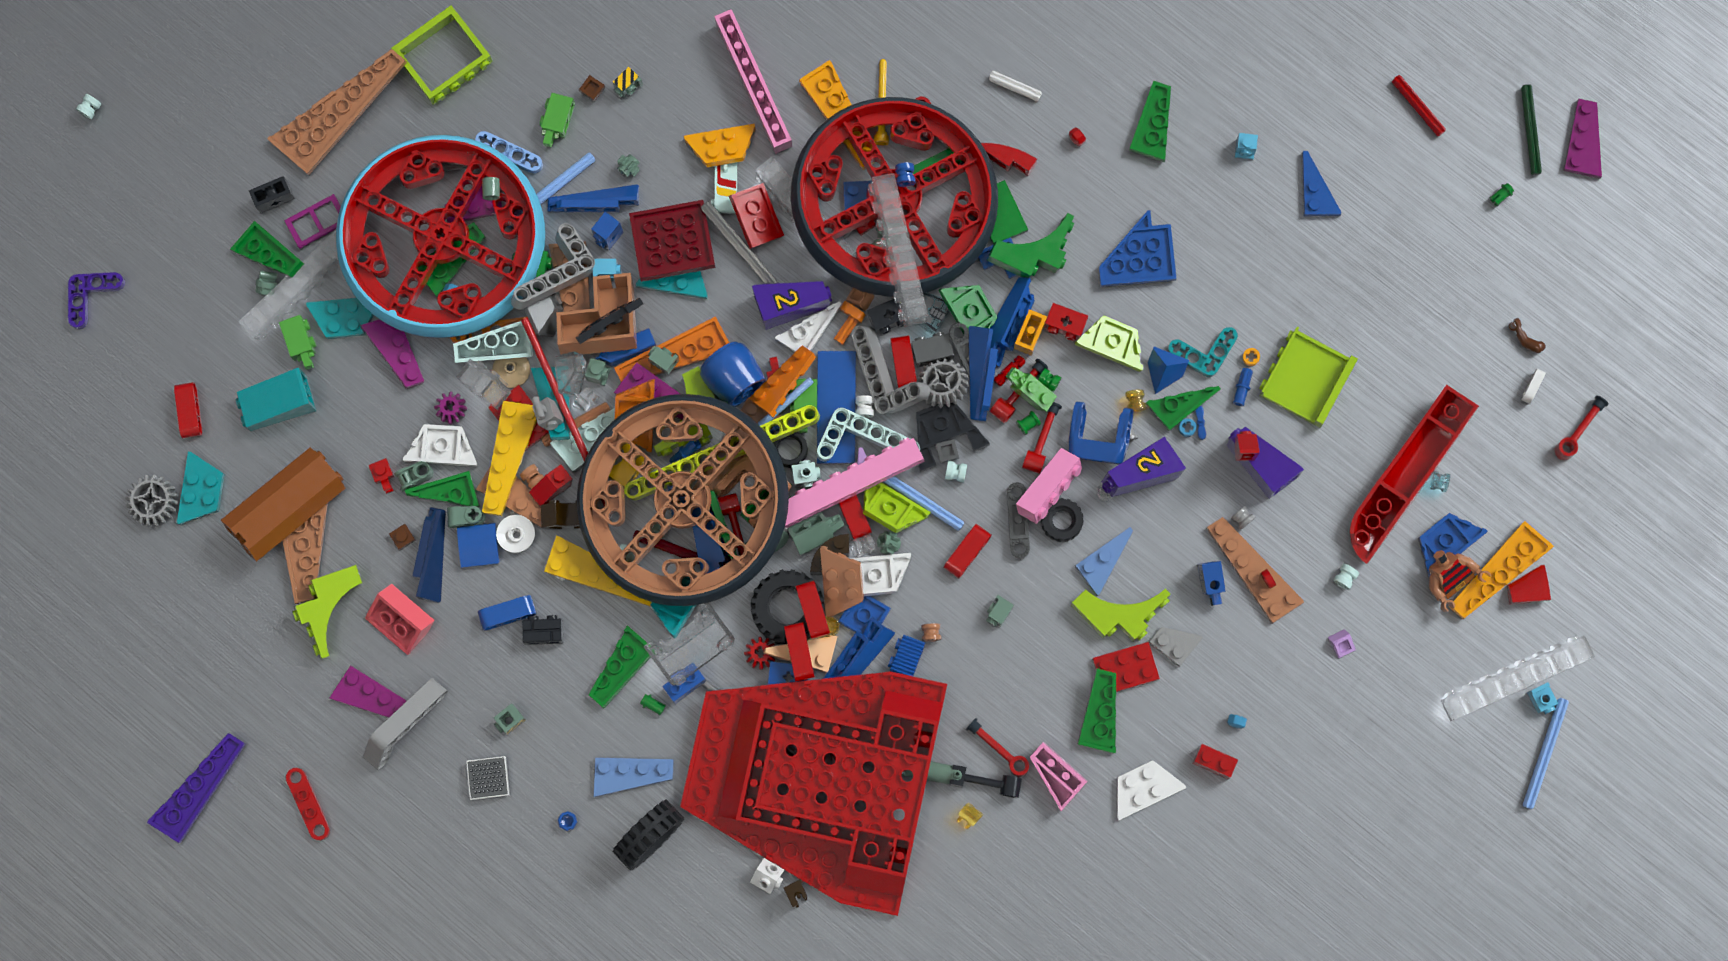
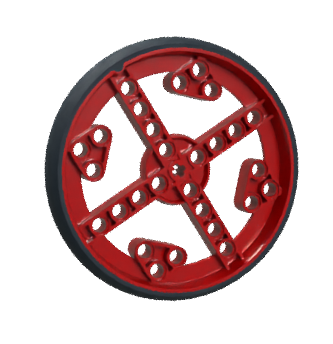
M883 97L862 101L846 107L828 118L811 135L798 157L792 175L791 207L795 225L802 242L815 261L825 271L844 284L862 292L886 297H906L928 293L943 287L962 275L977 260L986 247L995 226L998 211V188L994 169L987 152L973 132L960 120L945 110L927 102L904 97ZM911 122H918L920 125L916 127ZM882 125H892L890 138L894 143L921 151L929 150L934 137H936L951 149L954 154L913 174L916 181L913 185L915 190L910 191L907 187L897 186L896 178L898 174L895 172V169H890L867 129ZM901 130L904 134L898 135L894 131ZM859 131L862 135L855 136L853 132ZM926 137L929 141L923 142L920 138ZM848 139L872 178L867 188V199L823 221L818 197L824 202L833 199L843 164L839 156L831 154ZM869 147L871 151L865 152L862 148ZM962 160L964 164L958 165L955 161ZM877 162L880 164V167L875 168L871 164ZM836 164L838 168L832 169L829 165ZM944 168L948 173H941L939 169ZM819 172L822 176L815 177L813 176V173ZM966 172L971 195L966 191L957 193L946 230L949 236L959 238L950 249L941 254L917 214L922 205L923 193ZM929 177L932 179V181L926 182L923 180V178ZM887 178L890 182L883 183L881 179ZM829 188L831 192L824 193L822 189ZM965 200L967 204L961 205L958 201ZM879 202L883 207L877 208L874 206V203ZM900 210H907L909 214L902 215ZM864 211L867 215L859 216L857 212ZM973 215L977 220L971 221L968 219V216ZM876 218L888 224H899L923 265L897 269L899 263L897 252L869 243L858 245L855 257H853L835 239ZM846 219L850 224L844 225L841 223V220ZM957 224L960 226V229H953L951 225ZM915 225L918 230L912 231L909 226ZM831 228L834 232L828 234L824 229ZM924 241L928 246L922 247L918 242ZM866 251L869 256L863 257L860 255V252ZM934 257L937 259V262L932 263L928 258ZM891 258L895 263L888 264L886 259ZM876 267L878 272L872 273L869 268Z

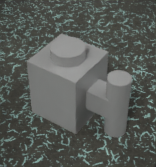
M539 397L531 399L533 403L532 408L539 426L549 431L557 428L559 424L564 422L556 401L549 397L542 401L539 400Z

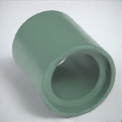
M486 177L482 179L483 199H500L499 178Z

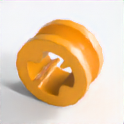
M1255 348L1246 349L1242 357L1243 362L1248 366L1256 365L1260 359L1259 351ZM1251 352L1254 353L1253 356L1256 355L1257 359H1253V362L1248 361L1249 358L1246 359V356Z

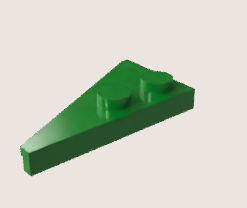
M1219 386L1207 387L1198 391H1189L1157 400H1148L1146 405L1166 429L1171 431L1182 420L1218 393L1221 388Z
M470 471L405 490V494L411 497L480 507Z

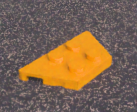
M755 123L685 135L684 141L693 149L694 154L701 158V162L706 167L742 162L745 159L746 150L750 146L753 132L755 133Z

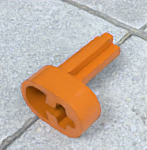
M847 301L842 303L839 310L848 315V318L834 338V340L842 345L857 323H861L866 316L864 312Z

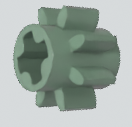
M631 154L626 157L622 155L617 160L619 165L617 169L625 177H629V175L635 177L640 171L638 167L640 162Z
M890 530L889 532L884 531V533L878 536L877 547L881 548V553L888 555L889 553L894 554V552L899 550L901 541L897 537L898 533Z

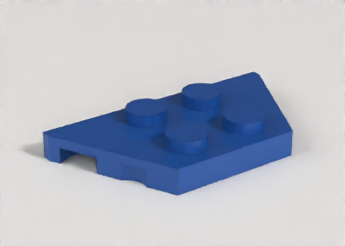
M1448 513L1419 537L1428 577L1430 576L1429 567L1436 562L1434 554L1437 551L1442 550L1445 554L1447 552H1451L1454 555L1461 554L1488 531L1485 528L1477 527L1467 520L1459 519L1458 516Z

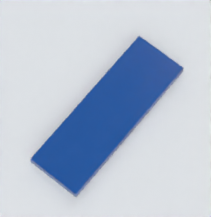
M818 351L817 410L820 418L817 422V448L836 409L845 408L855 413L856 351ZM843 413L836 414V419L839 422L846 421V416ZM830 430L828 436L831 439H837L838 433L835 430ZM844 431L832 458L825 462L817 458V464H854L855 435ZM823 447L820 449V453L822 456L827 457L830 455V450Z

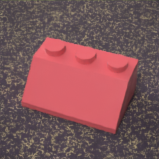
M390 584L377 594L365 616L369 623L407 655L426 636L435 621L393 584Z

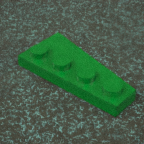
M1153 80L1129 151L1165 162L1171 86Z
M256 221L249 226L230 248V250L291 278L305 264Z
M474 222L468 225L469 239L481 244L486 238ZM456 241L453 244V247H460L462 245V242ZM476 249L472 250L469 255H472ZM459 257L449 263H437L426 283L436 297L443 291L445 285L454 278L467 260ZM421 265L418 268V271H425L427 269V266Z
M628 625L624 630L623 636L618 640L612 656L607 660V665L603 672L600 673L589 693V696L602 708H605L656 652L652 646Z
M1096 668L1077 744L1116 754V673Z

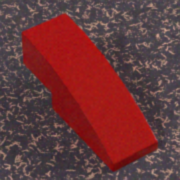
M981 143L989 159L1008 172L1013 166L1029 176L1037 165V158L1019 149L1001 144Z

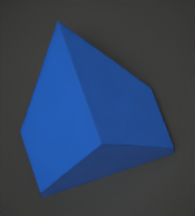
M1153 347L1147 363L1155 394L1182 378L1189 360Z

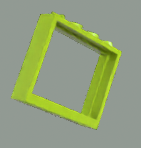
M452 5L391 48L407 62L404 68L432 105L440 100L443 101L447 94L457 91L461 84L471 81L479 71L486 70L487 66L493 62L490 54ZM455 20L481 53V56L433 91H430L404 55Z

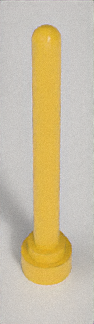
M885 59L879 61L878 98L886 97L887 62ZM885 125L878 126V131L874 135L876 145L889 144V136L885 131Z

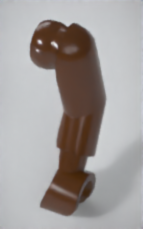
M1515 318L1514 322L1509 324V329L1516 331V336L1522 347L1534 353H1541L1545 350L1546 345L1544 342L1529 338L1526 332L1522 330L1519 318Z

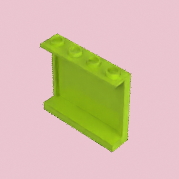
M1296 327L1295 331L1290 330L1285 340L1288 341L1286 347L1282 346L1279 350L1277 364L1272 363L1268 371L1271 374L1269 379H1264L1259 389L1262 391L1259 396L1321 428L1358 358L1352 355L1349 358L1298 331L1299 327Z

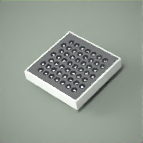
M506 756L466 761L470 800L510 796Z

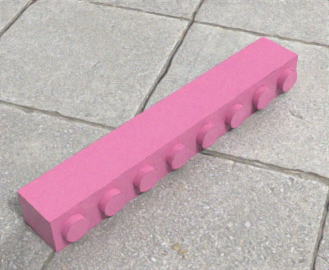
M732 9L714 16L716 26L775 154L791 148L792 140Z
M905 438L899 442L900 445L894 448L889 446L881 451L882 454L877 456L874 454L864 459L865 462L859 465L854 463L848 466L847 471L842 473L840 471L835 472L829 476L830 479L824 482L819 480L813 483V487L807 490L803 488L796 491L795 496L789 498L785 528H789L925 462L914 438Z

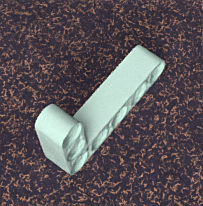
M838 408L829 421L816 450V456L820 461H829L834 455L844 431H848L884 449L891 446L888 443L890 437H895L898 440V445H900L899 442L908 437L848 409ZM843 413L846 416V421L839 422L836 419V414ZM855 421L862 422L863 429L856 430L853 423ZM878 429L881 436L879 438L872 437L871 430ZM835 430L838 433V438H829L828 432ZM823 447L828 448L830 455L827 457L822 456L820 449Z

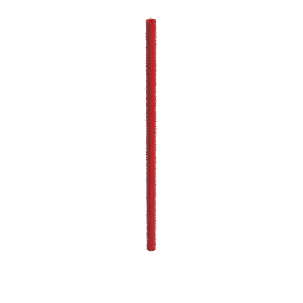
M528 317L521 320L522 325L579 452L585 461L588 455L587 448Z

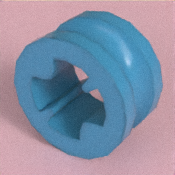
M1192 419L1182 420L1178 429L1179 433L1184 437L1192 436L1196 431V423ZM1189 423L1190 428H1193V430L1185 432V428H1183L1182 425L1184 424V426H1186V424Z

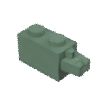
M821 511L787 528L799 554L802 555L833 538V533L843 527L844 522L839 514L825 518Z

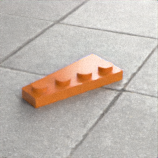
M802 345L749 398L750 401L774 418L777 414L775 410L779 405L784 404L786 401L785 396L789 390H793L796 387V380L799 376L805 374L815 360L816 356L814 353Z

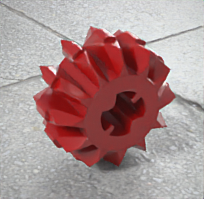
M760 636L758 637L759 643L751 639L753 646L746 644V648L751 651L744 652V655L751 656L747 658L746 662L751 663L754 661L752 668L759 664V669L763 670L764 663L769 668L770 664L768 661H776L770 655L763 654V657L759 658L758 654H756V651L759 652L758 649H763L764 651L765 648L775 646L774 643L768 645L769 638H766L764 643H762V637Z

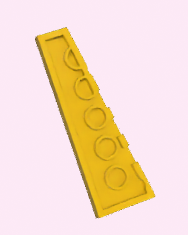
M503 401L482 508L483 514L502 516L511 488L516 479V474L537 422L532 408L533 405Z
M556 535L544 570L545 573L651 607L652 602L627 592L610 579L596 563L590 552Z

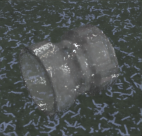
M870 534L863 536L861 539L855 538L850 540L851 550L855 558L862 557L865 553H875V543Z

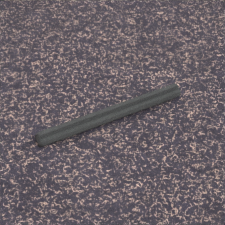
M709 201L705 202L701 206L702 211L764 283L778 284V280L753 251L749 249L747 244Z

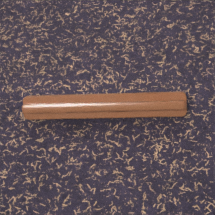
M604 402L575 418L574 422L577 428H579L582 424L596 419L599 415L605 414L611 409ZM549 433L541 437L545 447L551 445L550 442L553 440H551Z

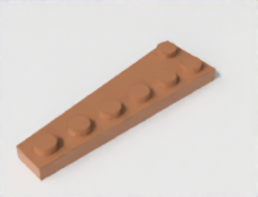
M1224 517L1206 528L1272 624L1304 603L1303 599ZM1265 569H1268L1276 583V586L1271 589L1268 588L1260 574Z

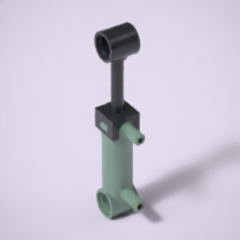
M933 761L930 763L928 781L949 784V786L963 788L964 782L1000 788V795L1019 798L1022 778L1003 775L1002 781L965 774L967 767ZM905 770L902 776L913 777V773L910 770Z

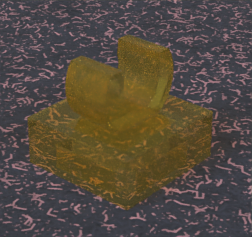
M968 802L958 813L960 816L957 821L960 822L962 819H965L968 822L965 828L968 829L971 825L974 826L983 814Z

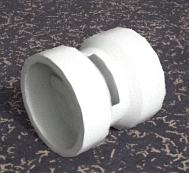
M857 396L855 398V403L857 404L855 413L865 418L874 417L872 397Z

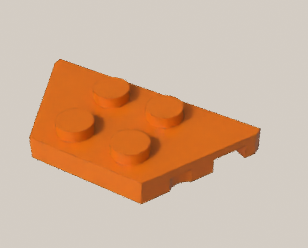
M655 379L616 394L615 419L630 408L653 399ZM653 429L638 436L632 443L645 448L648 452H652Z

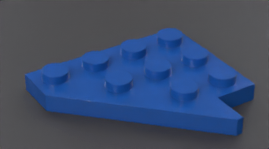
M1147 210L1099 266L1100 287L1176 281L1171 224L1152 226L1151 211Z

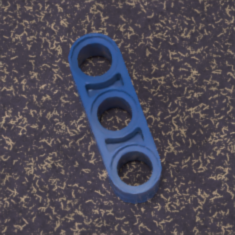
M531 595L522 596L478 611L482 630H490L526 619L528 616L536 615Z

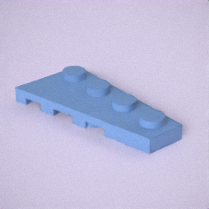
M595 758L594 797L673 780L674 760Z

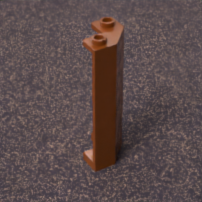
M311 447L308 448L221 519L227 531L239 541L246 553L256 562L346 489L342 483L343 477L325 461V456L319 450L316 452Z

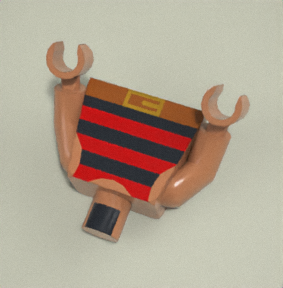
M1440 550L1434 554L1436 562L1429 567V589L1437 601L1441 602V610L1449 612L1446 608V603L1452 609L1455 608V603L1452 600L1446 599H1449L1476 577L1475 573L1478 575L1480 582H1486L1482 579L1483 573L1487 574L1488 577H1491V574L1488 571L1479 569L1480 566L1470 557L1459 553L1454 555L1451 552L1445 554L1444 551Z

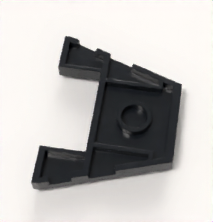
M637 298L635 301L623 304L586 326L576 337L579 344H582L593 337L594 334L600 335L605 332L607 325H616L621 322L623 315L631 313L643 305L642 300Z
M953 402L950 403V407L943 404V407L940 408L939 404L934 407L931 406L916 412L918 444L925 461L919 464L920 472L936 467L930 447L935 446L937 443L967 434L974 452L990 446L989 441L980 433L979 429L974 426L961 408Z

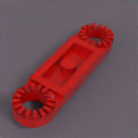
M292 768L286 774V782L306 827L313 839L325 840L330 834V828L313 788L302 769ZM295 772L301 774V780L298 783L291 781V777ZM318 825H323L325 828L322 836L315 834L314 830Z

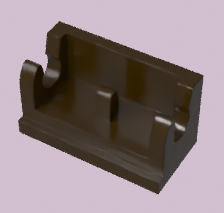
M801 879L783 887L794 909L799 907L796 897L800 899V894L807 901V894L802 886L804 883Z

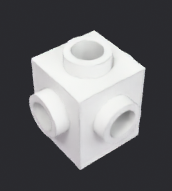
M764 858L756 869L750 883L771 894L773 889H778L784 879L781 876L784 869Z

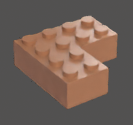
M631 273L614 274L616 288H613L610 275L594 276L593 309L556 312L557 343L561 357L637 349L635 310L623 315L621 322L616 325H607L605 332L600 335L594 334L593 337L582 344H579L576 339L586 326L613 309L634 300V284Z

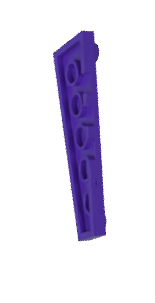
M228 733L210 752L209 756L198 765L199 767L186 778L179 789L175 790L168 801L152 815L147 823L176 842L181 843L246 743Z

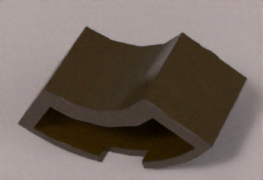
M550 500L548 504L541 505V528L562 529V527L574 526V529H580L577 500H575V503H560L559 500Z
M849 534L835 536L821 545L828 547L827 549L834 553H841L846 555V557H850ZM821 546L812 559L811 575H822Z

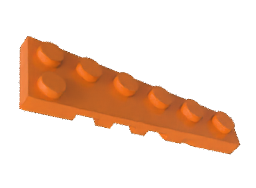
M715 316L658 345V347L668 349L672 353V357L674 354L678 356L679 362L673 368L674 370L706 360L719 348L728 344L729 341ZM650 350L614 367L621 382L636 362L654 375L664 372L649 362L648 354Z

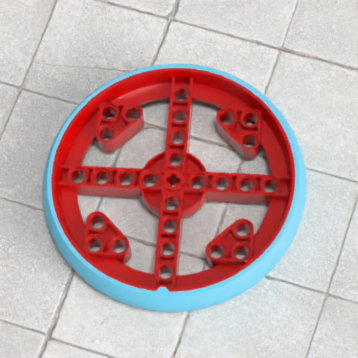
M431 135L408 140L391 147L373 159L359 173L348 189L340 208L336 228V248L339 264L344 278L356 298L367 310L386 324L398 330L423 337L444 338L466 335L500 320L514 308L511 304L514 290L518 286L536 278L545 247L543 211L534 188L522 171L496 149L473 139L451 135ZM417 159L423 160L420 165H414V162ZM441 163L467 166L445 208H435L421 215L380 194L382 189L399 175L405 188L414 189L442 180L444 169ZM433 168L440 169L436 174L430 173ZM475 169H482L480 174H473ZM408 175L414 176L411 181H405ZM496 177L500 179V189L505 194L501 193L500 199L492 200V204L503 237L511 240L518 235L513 261L469 239V229L463 217L478 193L483 178ZM468 184L473 186L469 191L464 190V187ZM373 199L379 200L376 205H370V201ZM459 200L464 202L460 207L455 206V203ZM500 201L506 202L504 207L500 208L497 206ZM390 207L395 208L392 214L386 213ZM516 210L523 211V213L520 216L514 215V212ZM369 211L413 233V244L419 254L395 296L388 292L376 279V277L385 278L389 274L390 269L379 236L374 232H368L364 235ZM406 216L412 217L409 222H404L403 219ZM452 216L455 218L451 223L445 222L448 217ZM423 224L429 225L425 231L420 230ZM507 226L514 227L513 231L506 232L504 230ZM442 233H444V237H440V239H438L437 235H441ZM370 240H377L374 246H368ZM456 241H461L462 245L460 247H453ZM430 249L437 250L434 255L427 254ZM476 249L479 251L476 256L469 255L472 250ZM367 256L368 258L365 262H359L360 257ZM461 257L502 278L501 282L484 297H482L481 290L477 284L469 283L441 292L437 298L441 310L424 309L414 306L437 263L445 264ZM489 258L496 259L495 263L492 265H489L486 262ZM379 264H383V265H384V269H383V270H381V271H376V270H375V268H376L377 265H379ZM421 265H426L427 269L425 271H418ZM510 266L513 268L510 273L503 272L505 267ZM412 281L418 282L415 288L409 287ZM475 290L478 292L475 297L468 296L470 291ZM517 296L518 299H520V300L523 299L522 296ZM406 297L409 299L406 304L402 305L399 303L402 298ZM450 298L452 301L449 305H443V300ZM467 307L469 309L465 314L459 313L460 308Z

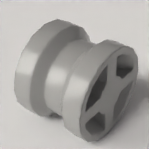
M1244 506L1231 519L1236 521L1242 530L1256 517L1250 514L1248 508Z

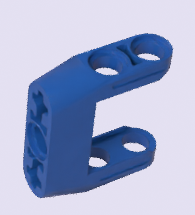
M1076 401L1069 433V452L1082 460L1117 465L1123 463L1129 446L1133 409L1124 408L1120 414L1115 443L1083 439L1087 415L1085 402Z

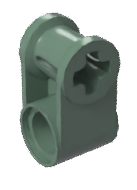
M420 461L396 471L394 475L398 477L402 486L401 491L404 492L406 489L429 481L433 477L434 471L429 464ZM427 467V473L421 476L419 474L420 469Z
M454 506L447 508L448 528L480 525L484 523L486 518L482 510L476 506ZM475 512H476V513H478L479 515L476 516V517H475V520H474V519L472 518V516H474V515H475Z

